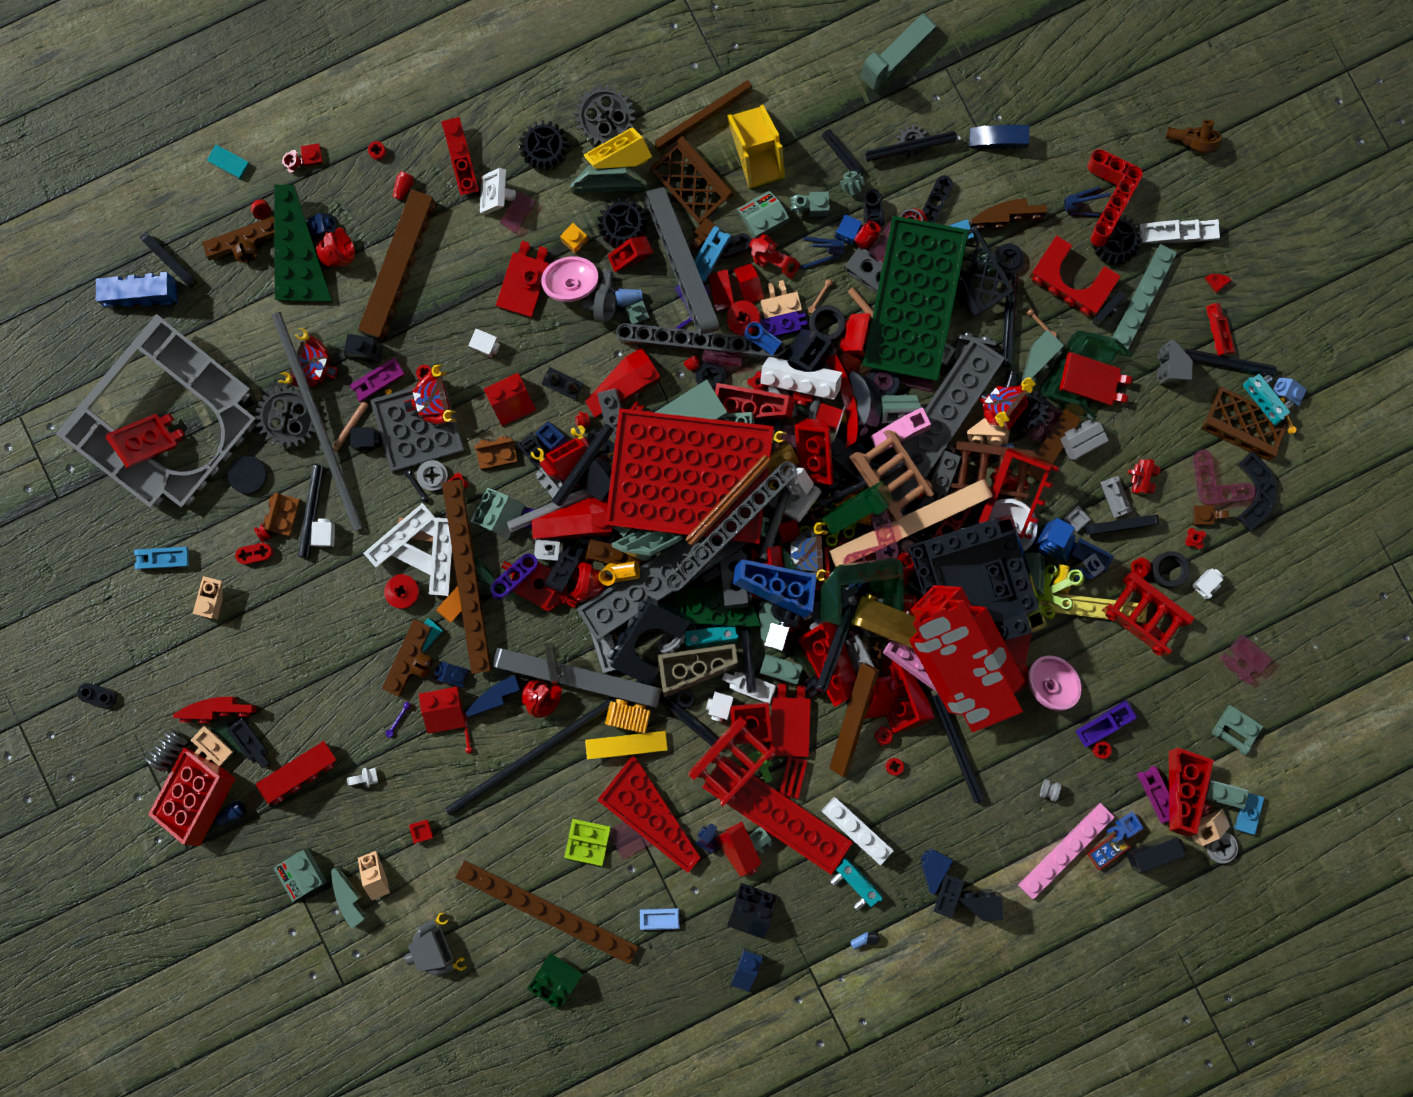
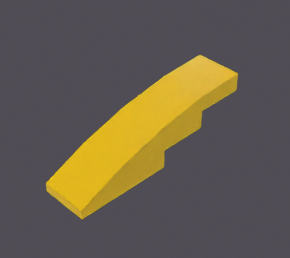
M665 731L585 740L587 759L667 750Z

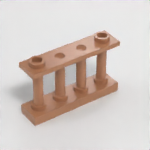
M885 430L883 432L887 437L885 441L867 454L855 452L850 456V459L869 487L880 482V477L901 461L904 463L908 471L887 485L886 488L891 493L911 477L914 478L918 487L899 501L893 502L892 500L890 506L885 510L891 520L898 521L903 517L900 513L902 507L922 493L925 496H932L933 492L930 482L922 477L901 445L900 436L895 431ZM892 445L898 455L877 470H872L869 466L870 460Z

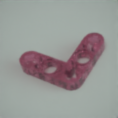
M1200 450L1194 454L1193 467L1198 499L1202 504L1214 505L1246 501L1254 497L1255 487L1251 483L1216 486L1211 453L1207 450ZM1201 454L1207 458L1204 461V467L1208 466V469L1199 470V468L1203 467L1202 461L1198 460ZM1206 472L1209 474L1210 480L1208 483L1202 482L1200 479L1201 473ZM1211 485L1210 488H1207L1208 494H1212V498L1209 501L1207 498H1204L1207 490L1206 488L1202 489V486ZM1244 488L1250 491V493L1247 494V497L1244 493L1238 494V498H1236V491H1241ZM1224 489L1231 491L1230 499H1225L1222 496Z
M887 509L884 510L882 520L883 522L887 520L888 524H881L877 527L875 523H880L879 519L874 517V512L870 513L878 545L847 554L843 560L847 570H859L891 561L898 556V546ZM882 527H887L890 531L887 538L879 536V530ZM893 540V543L889 542L891 549H895L891 557L888 554H884L887 547L886 544L881 545V541ZM869 551L876 553V560L873 562H868L865 559V555ZM862 553L864 565H861V561L856 562L855 567L847 565L846 562L849 561V557L858 559V554Z

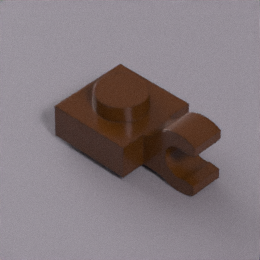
M707 218L704 219L694 232L697 237L691 243V248L696 252L706 241L713 227L716 226Z
M1214 505L1193 506L1194 525H1214V519L1229 518V510L1214 511Z

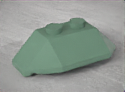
M588 165L570 184L572 193L647 191L646 181L631 167L594 169L592 165Z
M640 529L612 543V547L642 561H646L683 539V534Z

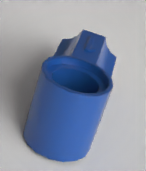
M757 322L750 323L744 332L745 338L748 341L755 343L771 356L782 343ZM756 328L759 335L751 336L749 329Z

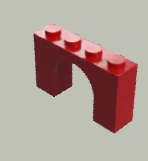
M1056 235L1029 277L1034 284L1047 288L1048 292L1053 296L1063 298L1067 305L1080 309L1083 315L1094 317L1117 283L1120 275L1104 266L1090 287L1082 290L1068 287L1060 277V265L1072 245Z

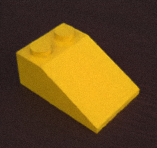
M633 127L583 155L594 169L643 165L652 157L643 137Z

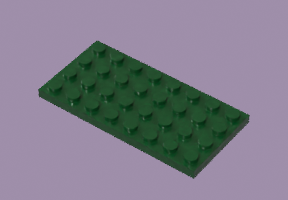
M893 215L862 367L938 381L968 229Z

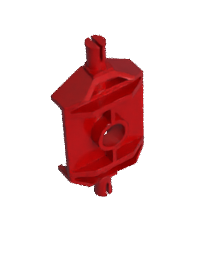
M526 560L523 565L526 568H531L534 562ZM504 561L501 568L508 570L512 564ZM538 562L537 570L513 591L548 612L562 603L574 609L578 604V601L567 595L568 583L562 594L546 586L539 590L535 589L534 581L542 579L545 585L552 569ZM512 573L511 580H519L520 575L518 573Z

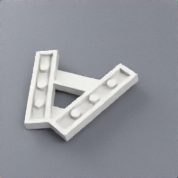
M422 503L367 549L364 555L376 568L392 555L430 575L429 594L449 596L452 545L447 518H435ZM420 531L433 536L432 556L407 542Z

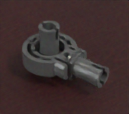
M610 270L602 271L601 282L595 289V300L584 298L582 301V311H594L595 322L606 323V321L613 317L616 311V297L614 289L611 287L614 273Z

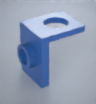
M845 214L834 238L852 245L862 222Z

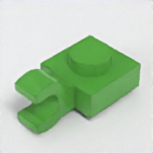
M757 750L747 756L755 763L762 753ZM766 760L756 770V772L761 771L765 783L773 780L768 770V767L773 765L771 760L769 762Z

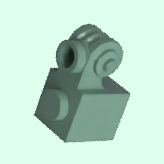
M810 192L806 196L797 194L790 198L792 202L791 211L801 214L804 210H808L809 217L828 216L829 192Z

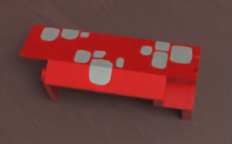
M934 585L911 608L916 619L912 624L917 632L911 637L909 642L948 713L963 715L972 733L1022 713L1023 710L1014 693L1019 690V687L1025 680L987 608L972 606L962 587Z

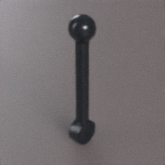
M404 469L403 475L409 478L421 496V501L426 503L428 496L423 494L411 476V471Z

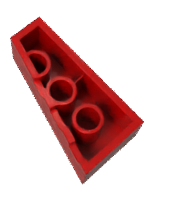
M836 617L820 624L798 638L818 678L822 672L839 625ZM845 643L826 691L834 707L850 700L855 684L854 680H856Z
M322 741L256 783V787L269 807L273 804L276 805L283 801L284 797L289 793L292 795L300 790V786L307 782L309 784L318 778L317 775L322 771L326 773L333 769L336 758L326 743Z

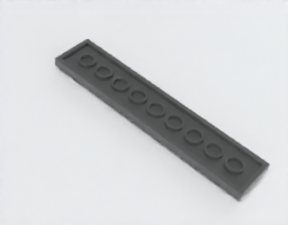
M975 338L971 339L924 410L931 423V429L901 444L910 458L920 454L924 457L923 462L915 465L924 479L1005 359ZM908 469L882 480V482L887 486L907 472ZM913 477L891 492L893 502L899 501L918 487ZM905 505L904 507L901 508V509H902V511H900L901 514L903 513V511L905 510V508L907 507V505Z
M701 537L693 546L684 538L640 567V577L638 579L617 582L577 608L595 640L599 642L628 623L630 618L638 612L640 602L645 600L647 596L662 601L675 591L667 587V577L707 537ZM713 538V543L716 546H720L723 543V539ZM732 540L692 580L750 542ZM706 549L700 550V558L706 560L709 557V552ZM689 562L686 564L685 569L688 573L692 574L695 571V566ZM677 576L672 578V585L679 587L681 584L680 578Z

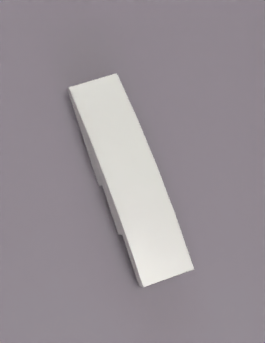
M1219 219L1181 222L1173 220L1140 224V231H1142L1141 243H1183L1220 240Z

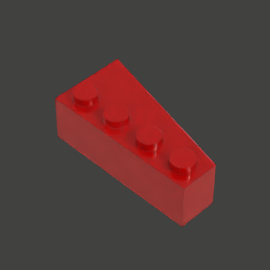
M720 383L716 385L715 393L728 413L752 412L754 421L792 418L795 398L789 395Z
M1181 748L1169 751V831L1186 837L1198 833L1213 767V759Z

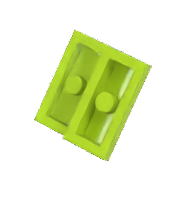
M572 819L564 859L602 867L610 827Z

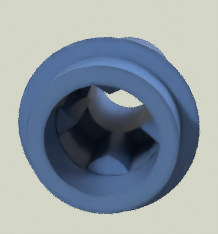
M618 289V291H614L616 306H621V308L643 300L641 289Z

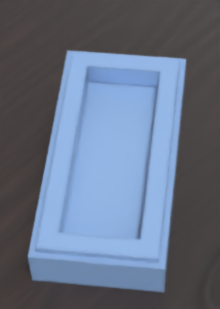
M679 908L640 909V930L679 929Z

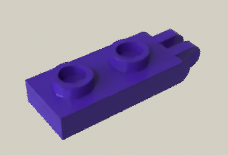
M798 311L761 319L760 323L762 328L775 337L801 331L802 326L809 325L808 320L800 322V319L806 318L807 315L806 313L798 314Z

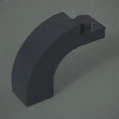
M852 370L848 380L858 404V432L856 439L864 441L870 427H877L882 413V398L877 385L872 379Z

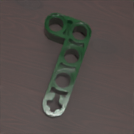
M881 481L826 512L820 520L826 524L825 527L833 535L872 512L875 515L883 512L890 506L893 496Z

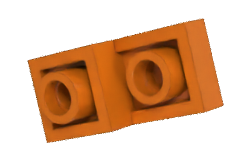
M458 586L436 609L450 623L462 611Z

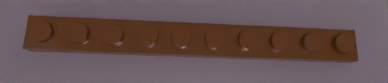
M463 480L443 482L442 488L471 674L492 671Z
M466 860L463 861L455 877L628 964L631 963L638 949V945Z

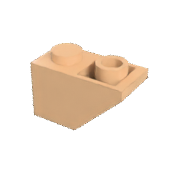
M985 418L967 431L969 442L996 446L1008 445L1010 429L1007 431L1000 426L991 427Z
M203 576L193 614L218 619L222 605L223 581Z
M1221 808L1201 817L1198 833L1192 836L1194 842L1204 846L1222 837L1230 827L1224 810Z
M374 851L359 857L358 863L362 885L370 899L374 900L389 894L388 880L377 852Z

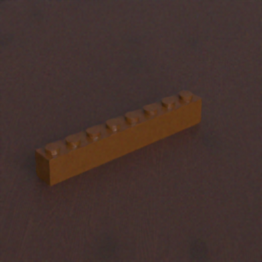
M411 189L358 327V331L361 334L380 341L387 337L390 330L389 322L391 319H394L396 314L395 306L397 301L400 302L403 296V285L407 284L410 277L409 269L414 266L416 251L422 246V235L428 230L430 224L428 219L430 214L433 215L436 209L435 200L432 196Z

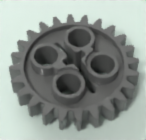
M599 85L598 91L591 87V94L585 91L584 95L586 98H579L582 104H576V108L580 111L574 112V115L579 116L574 122L580 123L577 130L583 129L581 137L587 135V142L593 139L594 146L597 142H600L601 145L634 127L630 122L635 121V118L630 115L634 114L635 110L629 109L633 103L626 102L628 96L622 97V90L616 93V87H614L610 91L608 85H606L605 90H602L601 85ZM608 99L611 105L604 107L601 104V100ZM594 103L598 105L601 112L593 105ZM594 111L597 117L589 119L586 113ZM602 113L604 115L608 114V118L601 119ZM620 114L623 120L616 122L613 119V115ZM609 122H611V124L616 127L615 130L611 127ZM604 125L608 128L609 132L602 134L599 131V127Z
M284 386L283 391H280L276 387L275 394L270 390L268 392L269 397L263 395L262 398L265 403L258 402L261 408L256 409L255 412L260 415L256 416L255 420L260 421V423L256 425V428L262 427L260 435L267 434L265 441L270 438L273 439L271 445H274L277 441L279 442V448L282 447L283 443L286 444L287 449L290 448L291 443L296 448L298 441L304 444V437L307 439L311 438L308 432L315 433L316 430L312 427L314 425L303 396H301V391L299 390L298 393H295L294 387L288 391L286 386ZM288 401H291L292 404L288 415L291 419L288 420L286 432L283 434L282 428L285 417L282 416L287 412ZM281 402L284 405V409L277 410L274 407V403ZM293 407H301L303 414H296L293 411ZM277 420L280 423V428H272L270 421ZM292 424L297 425L299 432H291L289 426Z

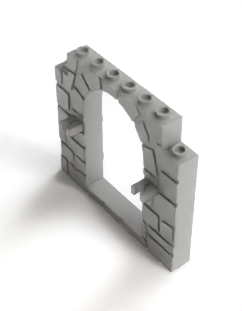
M156 314L56 432V435L150 508L154 505L157 507L164 500L163 494L180 507H184L185 505L189 506L195 499L193 495L197 490L201 492L207 485L205 480L210 475L213 477L218 472L220 462L228 460L232 455L230 450L234 446L238 447L245 439L242 437L246 431L250 433L257 424L255 423V417L239 405L240 402L245 403L251 394L248 392L251 389ZM139 351L204 401L216 414L221 427L220 445L214 458L204 466L196 470L180 472L170 470L151 458L127 469L106 439V435L116 429L90 408Z

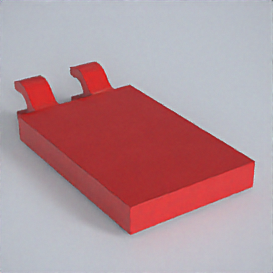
M521 241L519 253H512L495 306L532 318L542 290V282L539 286L534 285L526 289L523 286L524 281L520 273L523 270L526 271L535 267L539 271V278L542 279L543 272L549 266V263L545 262L548 250L540 246L537 258L527 257L530 248L529 242Z
M1071 352L1067 354L1059 390L1111 406L1113 402L1118 404L1128 402V395L1115 392L1117 383L1122 386L1131 385L1133 377L1120 375V368Z
M170 413L161 418L157 414H153L108 433L106 439L128 469L174 449L177 443L182 441L181 437H184L185 434L182 429L169 433L166 429L171 426L170 422L175 420Z
M778 684L777 697H772L771 702L772 741H770V746L772 743L775 745V756L809 757L811 699H805V685H797V698H785L786 684Z

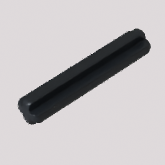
M830 129L826 130L822 134V138L850 172L856 171L857 174H861L863 172L862 167Z

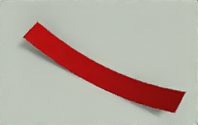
M834 354L827 358L826 362L831 370L842 372L840 392L847 417L846 447L856 442L857 408L848 377L837 355Z

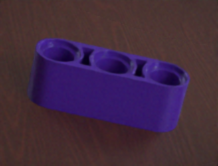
M528 553L517 560L492 584L493 597L497 600L506 599L537 570V558L533 554ZM526 560H532L534 565L531 568H526L523 563ZM518 573L520 575L519 580H510V574ZM498 586H503L506 591L503 594H497L495 589Z

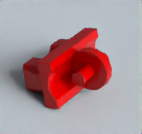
M1140 459L1139 464H1135L1134 470H1128L1127 474L1132 476V493H1154L1156 486L1150 482L1151 476L1157 477L1160 472V467L1154 464L1155 460Z

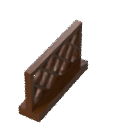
M683 136L650 167L653 173L699 224L734 195ZM677 149L682 153V162L672 161V154ZM661 164H669L668 175L659 174L656 169ZM671 164L682 165L681 175H671ZM685 165H693L695 167L694 176L684 175ZM671 178H681L680 188H672L670 186ZM684 178L694 179V189H683ZM697 179H705L707 181V190L696 189ZM683 192H693V202H684ZM696 192H706V203H696ZM709 193H718L721 199L717 203H709ZM695 205L706 206L705 214L700 218L695 214Z
M1221 386L1200 429L1248 452L1253 451L1264 460L1271 461L1277 456L1278 447L1288 423L1286 418L1281 421L1283 422L1281 428L1275 430L1272 422L1257 403ZM1221 395H1227L1231 403L1223 405L1220 399ZM1237 404H1245L1248 411L1240 413ZM1233 406L1236 415L1228 417L1225 408ZM1221 410L1224 419L1218 420L1212 417L1214 411ZM1254 412H1262L1265 420L1257 421ZM1250 414L1253 423L1245 425L1242 416ZM1238 418L1241 427L1237 429L1232 427L1230 420ZM1267 422L1271 432L1263 434L1259 424ZM1255 426L1258 436H1251L1247 428ZM1272 434L1275 440L1273 446L1266 442L1265 436Z

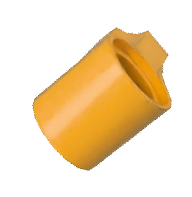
M636 561L621 564L610 563L600 572L599 580L602 584L610 586L615 582L638 579L640 577V568ZM607 571L611 572L613 577L608 576Z

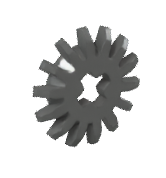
M912 124V129H909L908 125H906L905 132L902 129L899 130L902 136L897 135L896 138L901 141L896 142V144L907 142V139L915 137V139L924 138L927 132L925 130L921 133V126L916 130L915 124ZM922 149V150H917V151L910 152V156H911V158H913L914 153H916L917 156L919 157V156H921L920 153H919V151H922V152L925 153L926 150H925V149Z

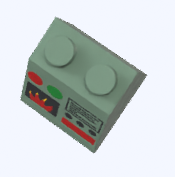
M770 191L737 208L753 238L768 235L788 224L789 217L780 201Z
M308 848L303 849L274 867L292 902L327 882Z

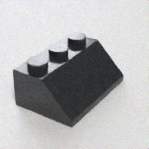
M846 427L831 443L832 462L855 482L859 483L864 478L850 459V456L855 452L867 454L874 447L865 439L864 441L856 439V442L846 447ZM880 453L870 460L869 466L872 470H877L889 460Z

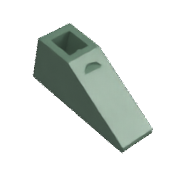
M1047 330L1031 346L1020 385L1028 377L1035 381L1036 378L1034 376L1038 372L1042 374L1049 367L1047 362L1051 358L1055 361L1061 355L1062 351L1060 349L1064 345L1050 331Z

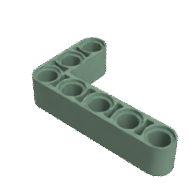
M925 13L921 14L881 55L875 51L865 60L860 78L873 90L877 89L932 35L938 26Z

